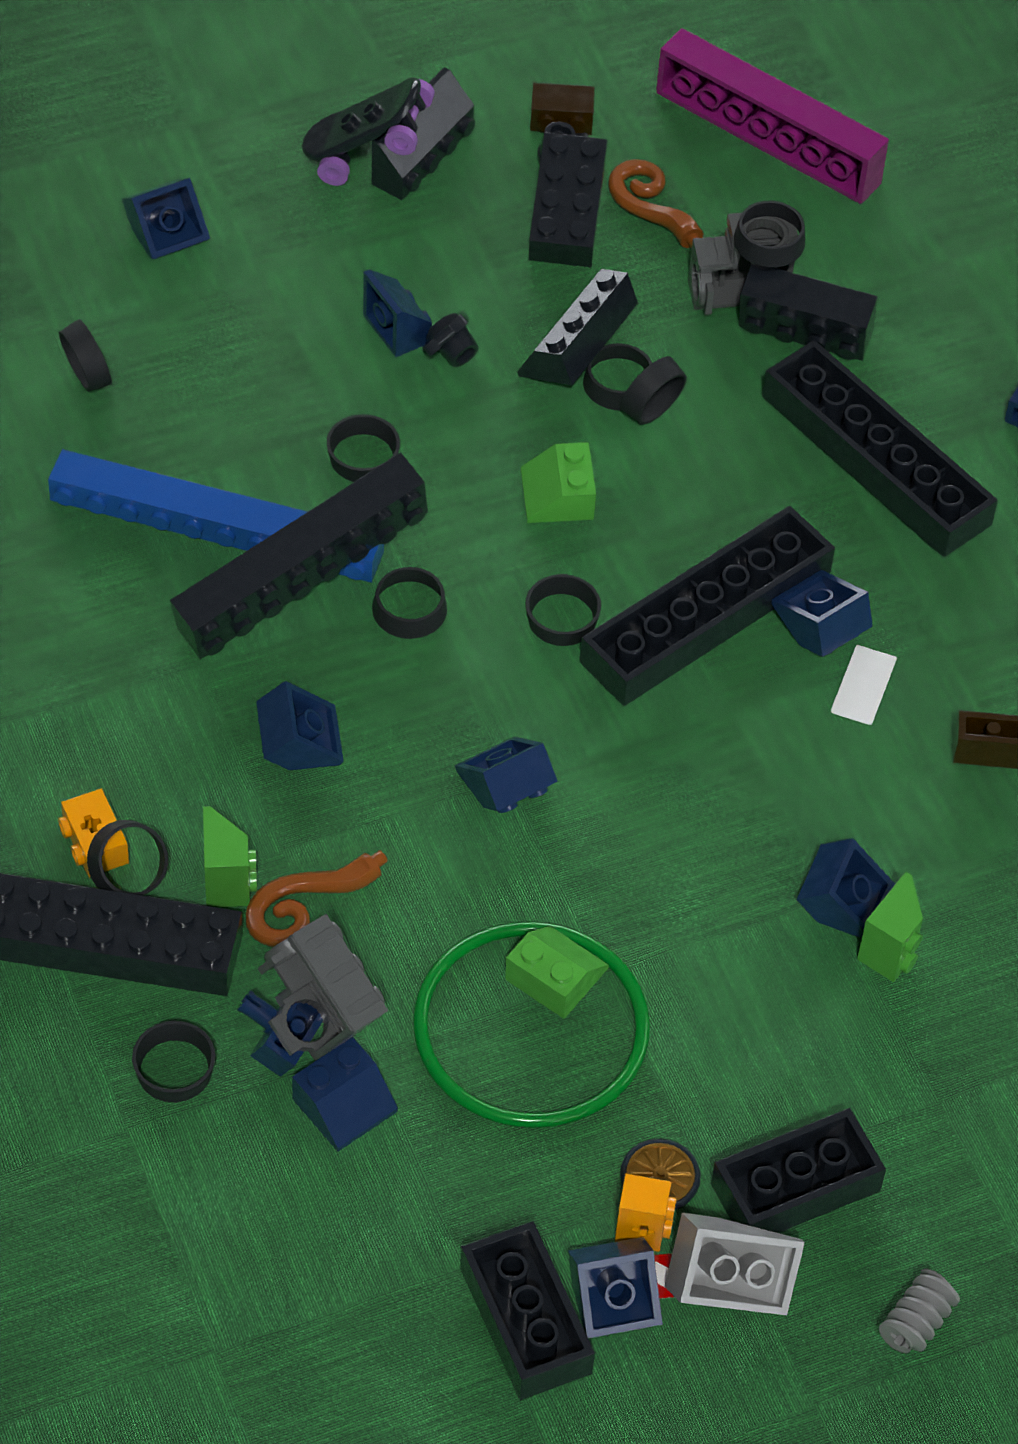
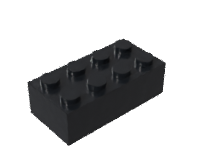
M544 132L529 238V261L592 268L606 163L607 139Z
M751 264L741 292L739 327L745 328V330L753 334L763 333L774 336L782 342H795L807 345L815 340L828 352L838 354L844 359L863 361L874 330L878 296L781 269Z
M848 1108L715 1162L711 1185L731 1221L780 1233L880 1192L886 1168L852 1110Z
M534 1221L461 1246V1272L519 1400L529 1398L593 1373L595 1352Z

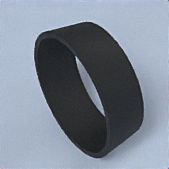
M770 200L754 203L748 206L740 216L734 233L735 247L746 260L765 267L788 265L797 260L805 249L804 220L800 213L788 204ZM757 217H777L791 223L800 234L789 244L775 247L765 246L749 238L743 229V225Z
M77 319L59 332L61 345L83 387L89 392L111 385L112 379L105 359L81 319Z
M615 343L603 346L587 366L583 378V386L586 394L596 404L607 409L622 411L621 401L627 390H613L601 385L594 378L591 369L604 360L615 358L633 361L644 369L651 365L652 362L641 349L628 344Z
M666 356L656 360L643 370L629 386L622 398L621 410L640 424H648L656 420L678 399L686 385L687 376L672 357Z
M357 414L343 418L330 429L327 436V449L331 465L337 474L346 480L355 482L378 467L356 468L346 465L336 458L334 450L337 445L353 435L367 434L376 436L389 445L393 453L392 457L398 454L400 438L396 429L388 421L374 415Z
M403 567L387 573L377 585L372 604V613L376 623L385 632L405 639L421 638L435 632L443 624L447 615V603L440 580L429 571L417 567ZM418 582L435 590L441 599L436 609L430 614L421 618L406 619L388 612L382 605L379 596L386 588L394 584Z
M556 574L545 577L531 587L526 597L529 626L533 633L546 643L556 646L578 644L582 641L583 636L595 629L601 611L600 596L590 583L577 576ZM566 594L577 597L586 603L592 612L593 620L581 629L561 632L541 625L533 617L532 611L542 599L551 595Z
M118 820L107 824L94 836L88 849L87 866L90 877L98 889L142 896L154 890L163 880L168 867V853L162 838L150 827L132 820ZM128 827H139L146 830L155 840L160 856L159 869L154 881L144 891L129 893L116 888L106 877L102 865L103 850L107 841L113 834Z
M167 1021L150 1027L138 1038L132 1053L133 1067L142 1088L150 1096L158 1100L173 1103L183 1102L200 1094L211 1079L215 1062V1049L209 1036L199 1027L183 1021ZM184 1041L196 1046L204 1054L208 1063V1070L199 1081L188 1087L164 1089L151 1084L141 1075L142 1061L152 1048L161 1043Z

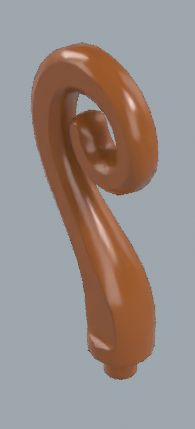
M638 159L627 160L615 166L610 173L608 186L612 198L621 208L639 218L667 228L684 248L692 249L693 239L703 238L702 229L685 212L641 200L632 195L624 184L626 179L635 175H644L649 177L652 182L645 184L637 179H633L630 183L631 191L638 197L643 198L657 196L665 188V175L660 167L650 161Z
M380 850L372 856L363 853L337 870L290 874L268 882L254 894L247 906L245 913L246 926L250 935L263 945L275 947L296 931L310 924V915L306 907L296 900L287 899L280 901L273 907V914L276 918L291 916L295 919L294 924L282 930L271 928L266 924L264 914L275 901L295 893L335 894L362 889L381 876L380 867L388 862L387 857Z

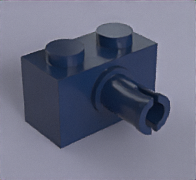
M250 990L241 1001L242 1004H239L237 1011L242 1012L264 1028V1034L250 1056L281 1077L295 1067L304 1051L298 1050L289 1056L268 1021L277 1016L281 1007L275 1009ZM295 1003L288 1009L286 1021L290 1032L298 1040L310 1043L323 1022V1018L312 1005Z

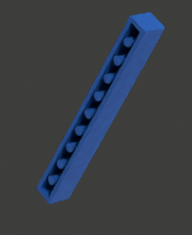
M63 449L48 478L50 500L61 505H70L96 514H105L121 518L127 522H136L152 526L158 530H168L190 538H199L218 543L224 547H234L246 551L308 512ZM379 544L369 550L366 557L361 561L351 562L341 568L338 574L353 580H363L372 583L384 553V544Z

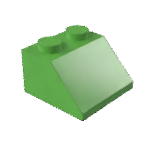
M589 442L554 444L521 466L520 473L527 523L594 520L596 489Z
M203 806L206 906H248L250 892L257 891L256 850H248L247 834L211 806Z
M905 872L867 918L857 960L892 982H895L902 972L907 974L913 968L918 959L915 951L923 939V935L920 934L923 917L911 874Z
M547 926L528 932L506 957L505 980L565 1019L607 971L609 965L553 927Z

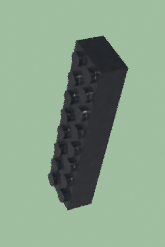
M815 340L766 370L762 397L944 558L992 526L998 499Z
M400 452L172 598L170 603L177 629L200 660L207 655L217 654L228 641L236 636L242 637L248 634L259 621L264 618L274 617L282 610L284 605L293 599L299 600L305 597L312 587L321 581L333 579L340 572L341 568L351 562L361 561L372 548L379 544L383 545L390 542L397 535V532L406 526H414L422 521L425 514L428 513L425 482Z
M789 505L583 636L580 663L625 707L774 610L771 599L820 570L831 573L835 547Z
M0 873V960L228 997L243 935L242 911Z

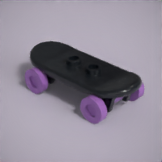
M411 77L342 111L331 114L318 121L306 133L302 143L303 153L310 160L319 161L322 159L319 163L317 174L322 181L334 186L343 185L348 179L350 168L347 163L350 162L351 158L347 152L379 138L387 129L388 131L385 136L387 148L399 155H409L414 152L418 142V137L415 133L418 129L415 123L417 114L432 104L435 91L428 82Z

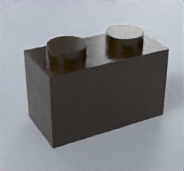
M533 82L530 131L544 132L545 128L553 122H565L574 128L575 133L592 135L595 86Z
M959 710L953 733V763L1018 769V716Z

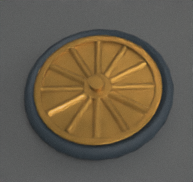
M652 1139L636 1145L625 1156L620 1172L622 1186L624 1185L625 1174L670 1181L671 1189L669 1196L677 1198L675 1210L691 1201L697 1193L701 1178L699 1165L692 1153L681 1144L666 1139Z

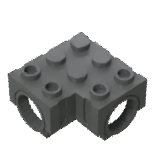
M742 212L727 215L728 227L726 228L725 236L693 239L688 286L694 310L704 309L705 315L712 314V308L740 306L741 292L751 264L756 265L746 260L737 251L734 244V233ZM757 217L743 225V229L749 238L765 246H783L791 243L798 237L795 226L777 217ZM794 262L773 268L793 273Z
M327 914L296 931L266 952L263 957L266 962L257 968L261 975L274 968L286 986V989L275 997L281 1008L277 1016L268 1021L289 1056L298 1050L309 1051L312 1058L318 1060L354 1037V1035L389 1011L385 1006V1000L381 991L377 987L372 986L364 973V966L358 956L351 953L343 940V933L340 927L331 921ZM295 1003H307L317 1009L323 1018L324 1030L319 1040L310 1043L303 1042L290 1032L286 1020L288 1009Z

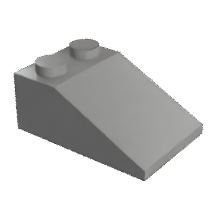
M682 1213L665 1287L680 1303L787 1315L805 1242L799 1238L718 1217Z

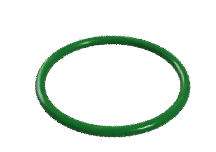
M514 922L489 927L462 939L449 948L435 962L424 978L417 995L413 1016L414 1036L420 1058L427 1072L446 1095L468 1111L500 1124L526 1128H546L576 1122L608 1106L634 1080L647 1053L650 1036V1019L646 999L641 986L628 966L612 950L596 939L565 926L543 922ZM551 926L607 963L608 967L623 984L632 1003L635 1016V1038L632 1051L624 1068L615 1080L603 1091L583 1103L570 1108L543 1113H527L503 1109L488 1104L465 1091L446 1073L439 1063L432 1048L428 1031L431 999L445 973L469 952L493 941L525 936L530 931Z

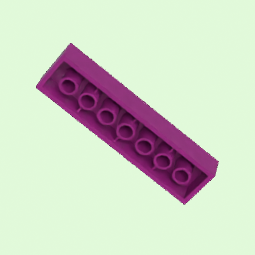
M683 28L660 48L657 94L859 204H862L882 183L889 143L887 137Z

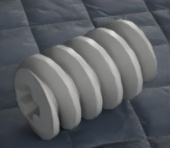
M922 1269L920 1275L914 1279L912 1286L905 1291L904 1297L898 1300L895 1309L889 1312L887 1320L880 1324V1334L892 1349L901 1353H910L911 1349L919 1352L924 1351L927 1346L925 1340H932L934 1338V1329L942 1327L944 1322L942 1317L946 1318L951 1315L952 1309L950 1306H957L960 1302V1297L942 1275L930 1269Z

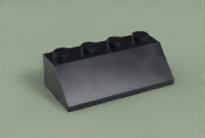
M446 67L429 82L435 91L432 104L417 114L415 123L418 129L415 133L418 137V142L413 153L399 155L390 151L385 144V136L388 129L379 138L372 140L371 184L400 200H403L411 191H416L427 174L433 173L438 167L439 162L447 154L450 155L464 136H469L475 127L474 104L452 72Z
M601 269L517 371L519 377L573 385L638 304L628 273Z

